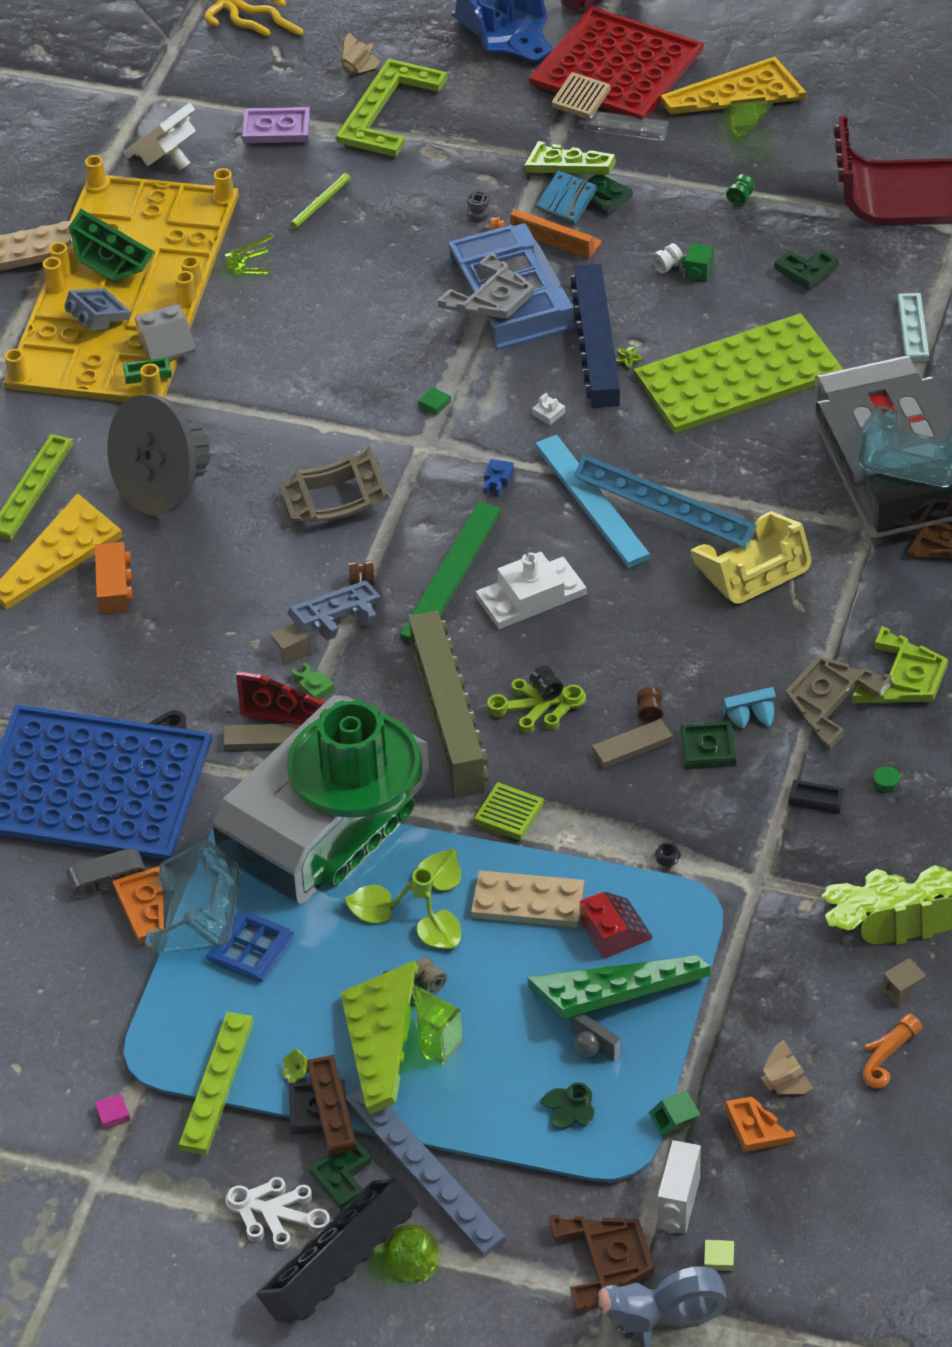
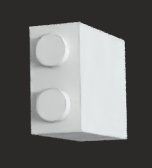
M672 1140L658 1194V1229L665 1230L668 1233L686 1234L700 1181L701 1145Z

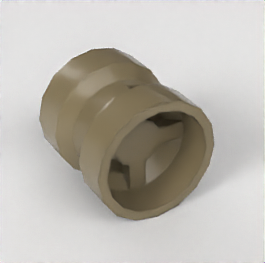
M428 957L419 959L416 962L419 967L418 975H415L414 982L422 984V989L429 995L436 994L444 987L447 981V974L440 968H435V964Z

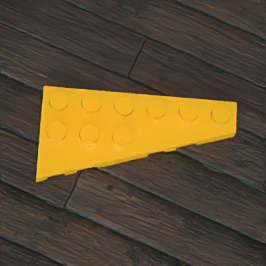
M772 57L661 95V103L670 114L804 100L807 97V92L776 57Z
M77 493L0 579V605L6 610L95 555V544L114 543L122 538V530Z

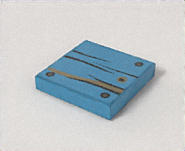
M558 170L536 207L542 212L576 224L595 194L597 187L595 184Z

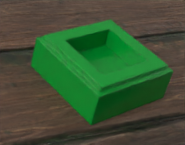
M431 387L418 400V406L438 415L451 402V396Z

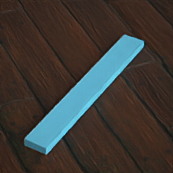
M556 434L536 442L537 451L625 565L630 568L650 560V553L601 490L574 477L579 462Z

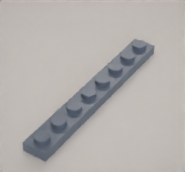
M361 1087L345 1098L346 1104L483 1258L506 1242V1236L390 1106L370 1115L365 1106Z

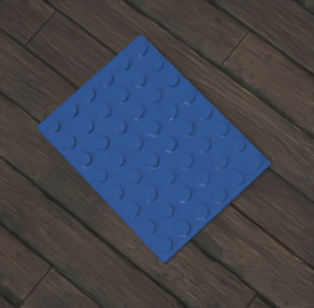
M16 704L0 744V836L110 853L133 848L139 851L142 858L172 862L212 742V733Z

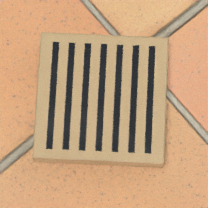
M572 72L553 99L552 107L591 120L611 90L610 84Z

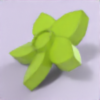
M635 346L626 350L618 348L620 357L616 359V364L625 362L626 368L630 370L633 363L643 361V358L636 353Z

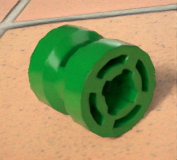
M738 175L726 192L727 199L734 205H744L749 195L755 189L754 181L747 175Z

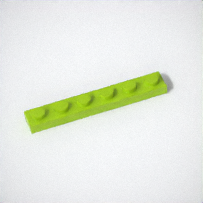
M233 1012L226 1013L179 1143L180 1151L207 1156L254 1025L253 1016Z

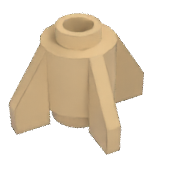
M348 33L343 39L342 68L349 74H358L375 69L380 61L374 55L370 56L374 45L372 43L366 45L362 42L355 44L357 39L351 33Z
M785 1041L774 1046L763 1068L765 1075L761 1079L769 1092L775 1089L777 1094H805L813 1089L806 1076L799 1079L800 1076L804 1075V1071L793 1055L788 1058L786 1057L792 1052Z

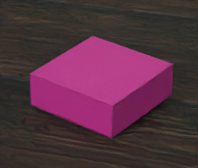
M121 1094L94 1102L103 1129L130 1121V1116Z

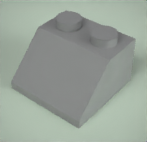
M179 304L135 316L138 339L149 360L166 357L172 360L196 352L187 319Z

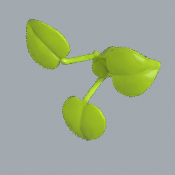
M450 849L438 852L423 860L417 869L413 871L411 882L406 883L405 888L392 902L391 894L387 889L379 885H368L346 896L345 903L351 913L361 921L369 924H381L391 918V907H395L405 894L411 890L414 896L418 898L425 897L427 914L429 916L422 918L418 922L417 935L425 945L432 948L449 950L456 948L461 939V927L458 919L447 910H440L433 914L431 907L432 886L436 890L444 892L456 888L460 883L461 869L456 850Z

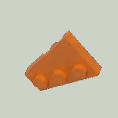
M162 866L113 880V889L138 944L164 937Z

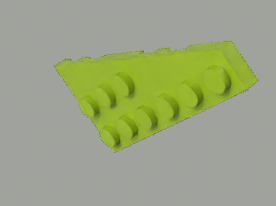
M415 960L340 992L365 1106L370 1115L396 1104L400 1083L398 1072L400 1063L404 1059L402 1049L403 1043L407 1041L412 1011L410 1001L416 987L414 977L418 975L419 969Z

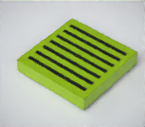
M497 782L474 817V824L521 841L544 806V799Z

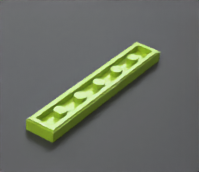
M50 434L0 511L1 539L12 541L73 446L72 439Z

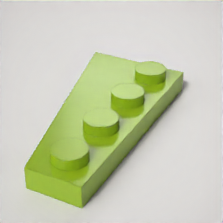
M538 141L525 163L526 172L536 174L557 173L559 170L564 173H576L578 175H606L612 171L616 159L615 154L591 150L587 153H582L580 148L574 147L570 150H564L562 145L553 144L552 147H547L545 142Z

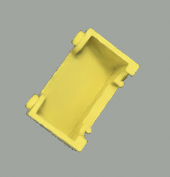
M773 511L768 512L756 520L755 525L757 528L754 532L756 538L750 541L747 549L739 546L717 557L716 551L712 546L703 544L690 550L693 562L725 598L733 603H743L809 569L811 555L802 523Z

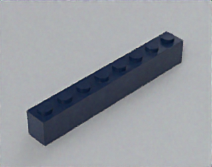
M602 265L574 266V275H570L571 289H575L572 290L573 304L578 305L574 306L575 320H580L576 321L577 335H582V337H579V350L584 351V353H581L582 367L586 366L583 369L584 383L588 382L585 385L586 399L591 398L592 408L620 406V387Z

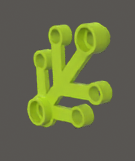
M515 679L512 682V693L516 696L525 694L531 698L508 701L505 696L496 694L489 697L487 706L488 712L495 718L503 717L507 711L533 708L527 716L519 720L520 731L531 733L535 728L534 723L550 706L559 705L553 713H548L544 717L545 727L548 730H556L560 726V719L570 708H579L584 705L586 694L580 686L569 685L564 687L562 693L556 699L545 701L539 695L538 690L528 685L525 680Z

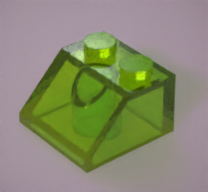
M415 985L412 988L414 1015L421 1053L427 1059L435 1060L444 1065L463 1043L461 1010Z

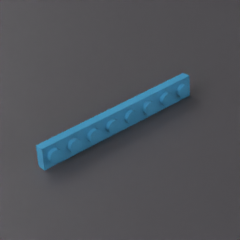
M583 454L574 474V477L746 549L757 528L753 523Z

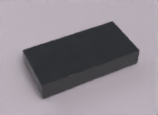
M793 780L788 805L840 814L845 788Z

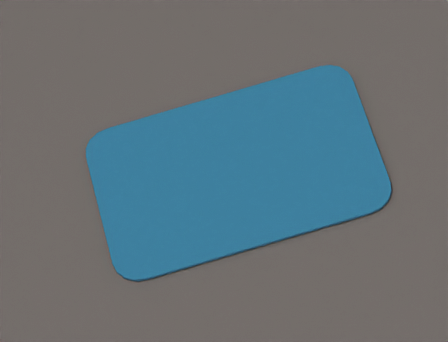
M400 824L339 885L326 881L323 885H313L307 892H304L300 888L299 872L293 876L270 861L265 862L247 851L246 846L236 840L231 845L225 844L223 832L213 827L126 1034L123 1054L129 1072L143 1086L161 1093L195 1099L226 1013L233 1012L253 1016L254 1025L225 1106L290 1119L288 1079L282 1076L284 1057L290 1054L293 1049H299L302 1055L307 1057V1060L334 1054L340 1080L345 1079L346 1097L361 1087L340 992L382 975L383 971H391L414 960L417 962L423 957H428L435 964V968H440L447 974V981L444 987L433 995L426 993L422 989V984H417L421 989L422 997L418 1004L411 1006L412 1011L407 1041L403 1043L402 1049L404 1059L400 1063L398 1072L400 1083L397 1101L390 1108L427 1148L587 1181L613 1183L636 1176L652 1163L661 1147L663 1136H661L652 1120L649 1111L661 1100L676 1095L709 976L583 1013L620 1038L621 1055L615 1061L601 1052L589 1058L580 1056L574 1047L576 1036L572 1034L571 1017L565 1019L560 1017L528 987L527 977L697 955L709 964L710 969H712L723 931V909L716 895L702 883L683 876L406 824ZM450 849L456 850L461 869L459 885L452 890L444 892L436 890L433 886L431 890L433 914L440 910H447L455 915L460 923L461 939L456 948L450 950L432 948L425 945L417 935L418 922L422 918L429 916L427 914L425 897L418 898L414 896L411 890L405 894L395 907H391V918L381 924L363 922L355 917L347 907L345 897L368 885L384 887L391 894V902L394 901L405 888L406 883L411 882L413 871L417 869L423 860L438 852ZM479 870L585 880L583 899L602 891L628 898L651 933L652 940L604 959L580 920L578 928L472 919L471 910ZM239 910L247 911L295 932V937L263 982H257L211 963L206 958L208 952ZM247 924L238 938L251 942L259 929ZM264 931L255 945L268 949L277 936ZM234 942L225 956L238 960L246 947ZM251 949L242 963L255 968L264 954ZM309 1072L305 1074L303 1079H299L298 1082H311ZM576 1082L587 1085L592 1092L591 1105L594 1108L592 1121L587 1126L580 1125L575 1121L568 1128H554L552 1125L553 1110L540 1104L542 1097L552 1089H567ZM346 1104L353 1132L376 1137Z

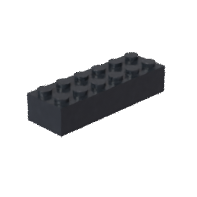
M399 1177L371 1181L256 1293V1296L276 1321L305 1320L316 1311L315 1306L320 1301H324L336 1291L334 1287L340 1281L350 1278L355 1273L354 1268L360 1262L368 1260L375 1251L373 1249L379 1243H384L393 1236L394 1232L392 1230L398 1224L405 1223L413 1216L412 1211L419 1205Z

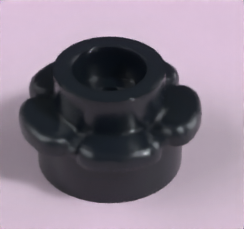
M664 842L658 846L655 851V857H657V863L662 866H674L681 858V853L674 843Z

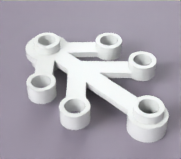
M274 1177L268 1183L251 1190L244 1186H235L229 1190L225 1198L227 1208L233 1213H240L247 1227V1238L251 1242H259L264 1238L263 1226L256 1222L251 1210L262 1213L273 1234L274 1247L278 1250H286L291 1244L290 1235L283 1229L278 1218L308 1226V1229L317 1235L330 1222V1216L324 1209H314L307 1214L286 1208L285 1206L295 1202L302 1205L308 1204L312 1200V1192L309 1186L299 1185L295 1190L284 1194L286 1191L285 1181L280 1177ZM275 1185L281 1186L279 1189L273 1188ZM301 1193H307L306 1196H299ZM268 1194L276 1197L266 1202L258 1200ZM252 1231H260L258 1234H251ZM280 1238L286 1239L284 1242H278L277 1240Z

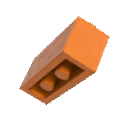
M124 542L95 544L96 591L99 614L129 612V601H133L132 586L128 587V584L132 583L131 569H127V566H132L130 551L126 552Z

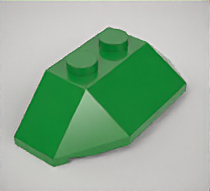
M83 209L79 210L69 225L76 259L113 282L143 272L155 254L150 248Z

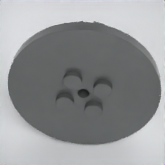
M155 394L138 395L124 402L113 417L107 441L108 463L116 488L132 508L140 513L152 516L167 514L179 508L187 499L196 477L203 476L207 471L206 467L211 459V453H209L210 442L208 436L202 430L203 427L197 422L192 423L191 420H186L181 411L171 401Z

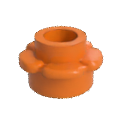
M500 216L498 218L491 217L490 231L504 227V221L500 220Z

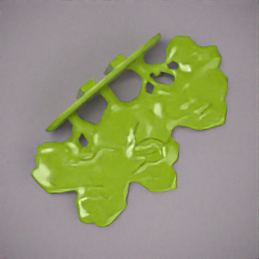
M936 865L921 872L915 883H906L904 877L895 874L888 875L887 872L876 868L865 877L866 885L864 887L854 886L849 883L827 886L825 892L821 895V898L827 902L837 905L825 914L829 926L851 930L864 921L861 927L862 937L866 942L874 945L896 942V945L907 943V939L922 937L923 940L933 938V934L952 929V897H949L952 896V871ZM939 894L944 895L943 898L934 899Z

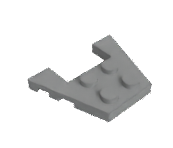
M490 252L479 262V270L492 275V277L470 297L449 289L438 299V307L508 319L534 295V286L517 272L513 273L509 270L508 265L504 261L500 262L497 260V255Z

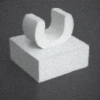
M547 393L542 395L538 399L539 403L532 408V415L548 425H551L565 414V406L559 403L556 398L552 399Z

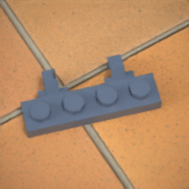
M365 580L291 606L287 614L301 630L313 627L314 630H319V634L328 641L336 637L339 628L333 622V619L351 613L352 616L357 615L358 621L363 626L372 625L377 615L372 609V605L378 604L381 596Z

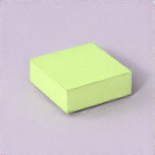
M705 1240L704 1267L718 1271H733L734 1241Z

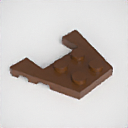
M560 1215L549 1216V1224L555 1243L585 1237L598 1279L595 1282L570 1287V1294L577 1315L583 1314L599 1305L598 1293L603 1287L608 1285L627 1286L638 1283L654 1274V1264L639 1219L602 1218V1221L585 1220V1217L574 1216V1219H560Z

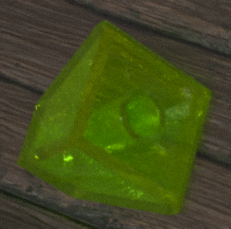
M773 100L728 105L723 109L729 133H735V136L748 135V131L754 129L773 105Z

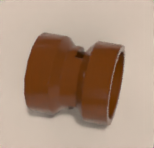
M365 561L363 564L348 562L350 586L365 580L370 585H375L373 561Z
M646 687L637 693L638 717L643 722L651 723L663 717L662 693L657 688Z

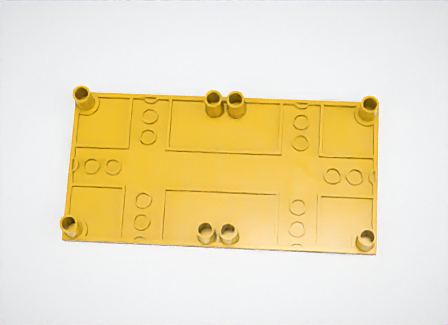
M97 155L89 156L85 160L87 180L70 221L75 218L80 209H83L150 248L155 254L143 272L113 282L76 259V255L69 256L65 243L56 242L51 244L49 247L50 257L43 261L45 282L18 348L11 349L5 353L7 375L3 382L4 389L115 402H126L132 397L155 394L165 398L172 378L160 379L159 368L155 364H146L141 367V382L125 383L122 364L149 360L138 339L135 316L179 304L187 319L189 329L191 328L238 200L239 190L238 188H233L232 173L226 168L216 170L214 172L215 186L105 175L102 158ZM105 288L131 312L129 320L110 321L108 329L97 331L86 329L85 326H81L78 323L77 318L73 317L72 313L69 314L65 311L64 305L70 290ZM180 357L169 360L172 377Z

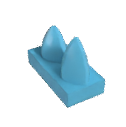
M770 687L724 698L721 705L723 716L728 715L734 724L745 728L749 720V710H753L758 720L767 727H770L775 711L773 702L776 695L774 689Z

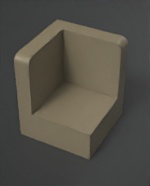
M295 622L271 633L273 641L281 649V658L284 665H288L311 654L309 636Z
M909 958L883 973L882 990L900 1008L908 1003L909 989L924 981L925 974Z

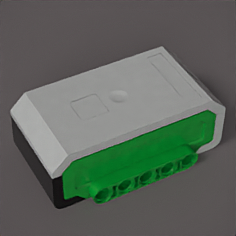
M333 695L223 798L212 822L216 852L219 856L298 904H303L326 881L339 885L409 817L415 806V801L412 797L425 785L429 777L427 742L412 734L419 747L420 773L410 793L393 807L377 814L350 818L328 815L304 803L294 792L289 781L287 770L289 749L297 735L309 724L319 719V715L325 708L328 709L335 702L341 700L354 701L347 696Z

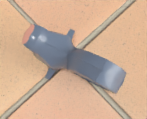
M704 1266L690 1267L675 1272L661 1281L656 1289H649L639 1283H633L621 1287L608 1285L603 1287L598 1293V1303L601 1312L610 1318L616 1332H619L623 1339H633L639 1336L642 1347H652L651 1333L656 1325L671 1327L700 1325L716 1318L724 1311L728 1304L725 1285L715 1269Z

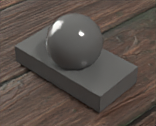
M583 1013L571 1017L572 1034L576 1036L574 1047L580 1056L589 1058L601 1052L615 1061L621 1055L620 1038Z

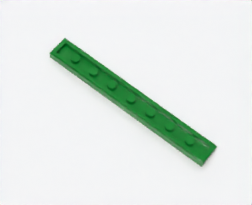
M482 502L477 503L411 616L438 611L440 617L442 616L500 517V507ZM409 620L400 633L401 640L410 642Z

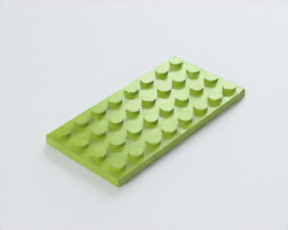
M799 313L635 368L634 376L672 431L677 434L815 387L816 375L842 370L843 368L804 316Z

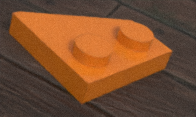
M753 1097L726 1101L724 1110L743 1152L794 1143L795 1133L791 1129L787 1132L777 1124L778 1118L771 1112L764 1110L762 1105Z

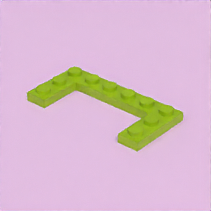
M387 59L337 133L336 143L397 157L405 145V137L369 129L399 83L439 92L448 79L447 72Z

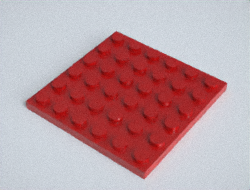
M591 6L531 74L529 84L557 94L572 72L610 84L611 90L599 108L644 122L660 103L661 95L670 91L704 50V43Z

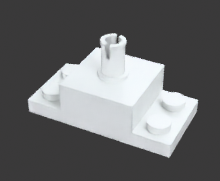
M188 103L124 150L123 153L127 158L134 154L137 157L140 156L147 166L164 154L169 155L180 171L191 163L180 150L179 143L196 131L189 122L191 118L188 115L195 110L191 103Z
M538 552L536 554L528 553V557L524 554L522 559L498 568V582L477 590L476 598L497 628L501 629L587 594V588L564 557L549 562L542 552Z

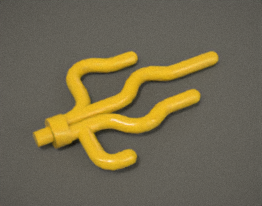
M210 0L215 4L204 15L205 21L209 25L217 27L219 21L213 16L225 8L230 11L231 21L236 26L252 29L264 37H268L271 33L269 29L255 21L239 18L237 8L249 14H269L279 26L297 36L303 35V29L282 18L279 11L274 7L267 5L252 6L243 0ZM270 0L280 7H285L286 5L285 0Z

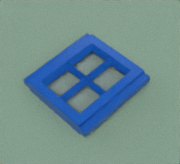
M239 910L208 952L206 958L211 963L257 982H263L295 937V932L247 911Z

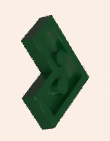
M822 249L808 260L788 251L774 262L775 270L808 289L839 266V259Z
M356 1139L357 1150L327 1155L309 1166V1174L340 1210L346 1207L363 1190L352 1175L372 1164L371 1156Z

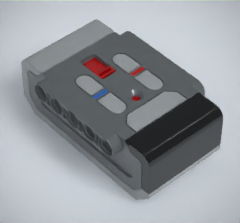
M908 355L815 376L814 413L818 432L870 538L952 521V412L934 378L931 376L920 378Z

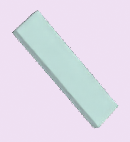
M921 293L898 294L897 302L904 355H908L912 362H929Z

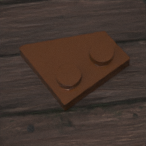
M942 522L923 527L907 551L908 557L952 558V526Z

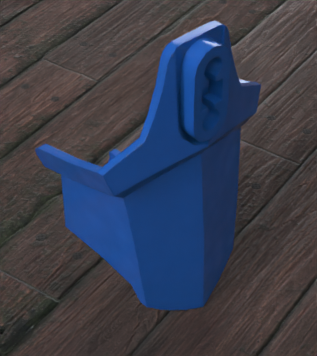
M456 0V8L451 13V16L478 35L487 52H506L534 64H541L553 51V47L542 33L547 20L543 0Z

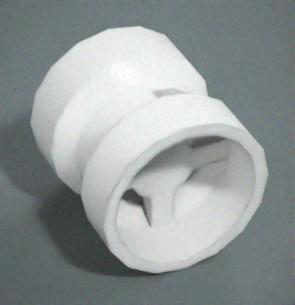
M673 243L666 246L664 251L659 250L652 255L654 267L662 274L668 272L672 266L677 267L682 264L683 254L680 248Z

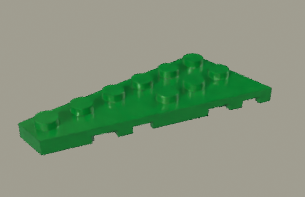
M697 955L527 977L528 987L560 1017L565 1019L711 976L710 965Z

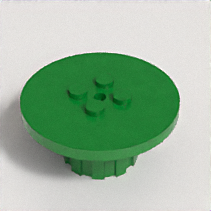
M341 700L335 702L332 707L325 708L319 715V719L309 724L297 735L289 749L287 770L294 792L310 807L332 816L363 817L385 811L399 803L410 793L420 773V752L412 733L402 723L380 713V710L374 705L370 706L363 700Z

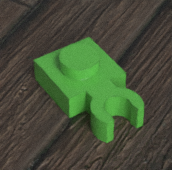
M302 663L304 671L302 673L292 669V677L299 683V689L303 693L320 700L335 691L334 683L320 670L312 673L308 663Z

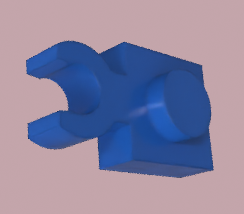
M490 459L484 474V494H488L490 489H496V496L498 497L502 494V485L508 486L514 471L513 462Z

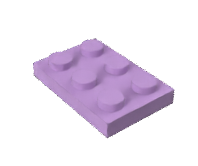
M310 107L245 109L242 134L243 143L308 142Z

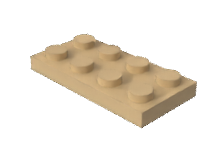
M63 221L58 224L0 235V271L43 262L50 257V245L56 242L65 243L68 255H75L69 231V225L72 221Z
M479 870L471 916L472 919L578 928L580 920L579 901L583 900L585 880Z

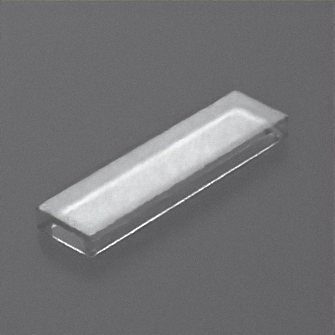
M598 111L595 112L591 120L581 117L579 121V129L660 141L665 140L669 128V121L649 118L641 119L635 116Z

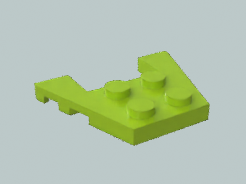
M882 626L875 641V649L898 654L889 674L893 677L894 683L880 698L858 685L852 695V702H933L948 667V659L923 646L917 647L909 643L908 638L902 635L897 637L890 633V629Z

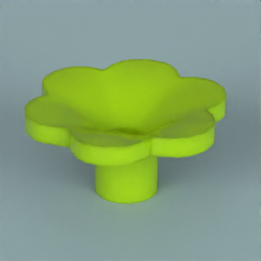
M293 1049L290 1054L284 1057L282 1076L288 1079L289 1083H297L299 1079H303L305 1074L308 1073L307 1057L302 1055L299 1049Z

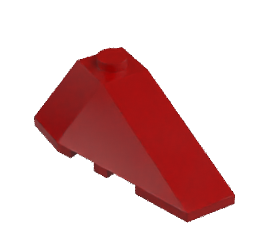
M245 672L236 673L240 716L302 725L325 703L263 675Z

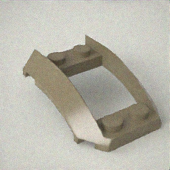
M370 446L366 447V451L356 457L350 455L323 467L307 470L295 468V474L290 480L287 481L285 479L280 485L293 522H323L342 519L362 513L392 498L380 471V464ZM356 477L363 495L362 498L339 507L315 510L308 489L335 485Z

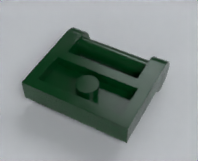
M595 174L587 181L595 184L597 187L590 203L601 208L608 215H611L633 197L632 189L605 175Z

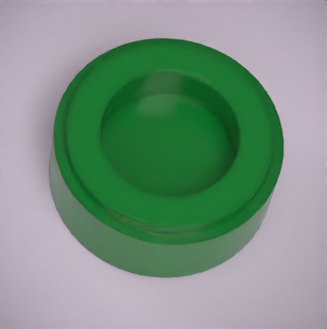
M881 767L875 771L873 784L879 791L892 792L898 788L900 775L896 769Z

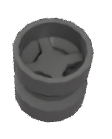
M483 191L469 193L467 196L468 218L473 222L487 220L490 215L488 194Z

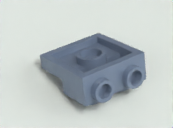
M105 288L70 290L64 305L65 311L69 314L72 313V316L77 318L78 323L90 331L108 329L110 321L129 320L131 314Z

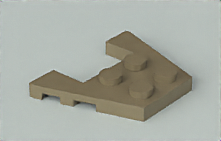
M818 656L786 689V695L826 748L831 750L845 735L842 727L828 719L829 715L858 685L880 698L894 682L891 675L884 674L882 676L874 674L869 669L863 668L859 670L851 668L849 664Z

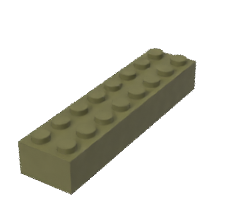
M438 611L409 616L411 652L454 797L459 798L484 793L485 782L489 781L486 766H484L488 764L485 749L480 748V745H482L480 731L474 729L476 719L474 712H469L468 709L470 708L468 693H463L462 690L465 689L462 674L458 675L457 673L459 671L457 656H452L451 654L454 650L451 638L446 637L448 635L446 620H441Z

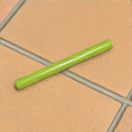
M344 173L290 222L291 227L297 229L351 180L350 175Z

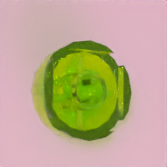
M407 1224L394 1229L393 1236L384 1242L382 1250L384 1269L388 1275L402 1283H405L404 1280H414V1283H421L430 1278L439 1266L440 1253L436 1238L430 1231L420 1225Z

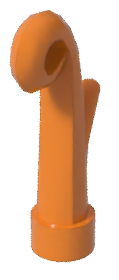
M906 1013L892 1031L877 1041L864 1046V1050L867 1052L875 1050L865 1064L862 1078L869 1087L880 1089L889 1083V1072L880 1068V1066L906 1041L914 1038L922 1030L921 1022L914 1015Z

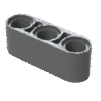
M130 848L75 864L67 870L66 876L73 895L78 899H85L114 890L113 880L146 871L139 851Z

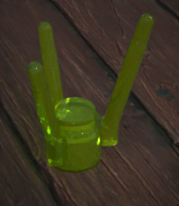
M269 234L238 249L230 250V253L225 254L229 272L235 270L236 275L241 273H270V269L242 268V266L246 265L245 258L267 252L269 247L247 253L243 252L272 239L274 235Z

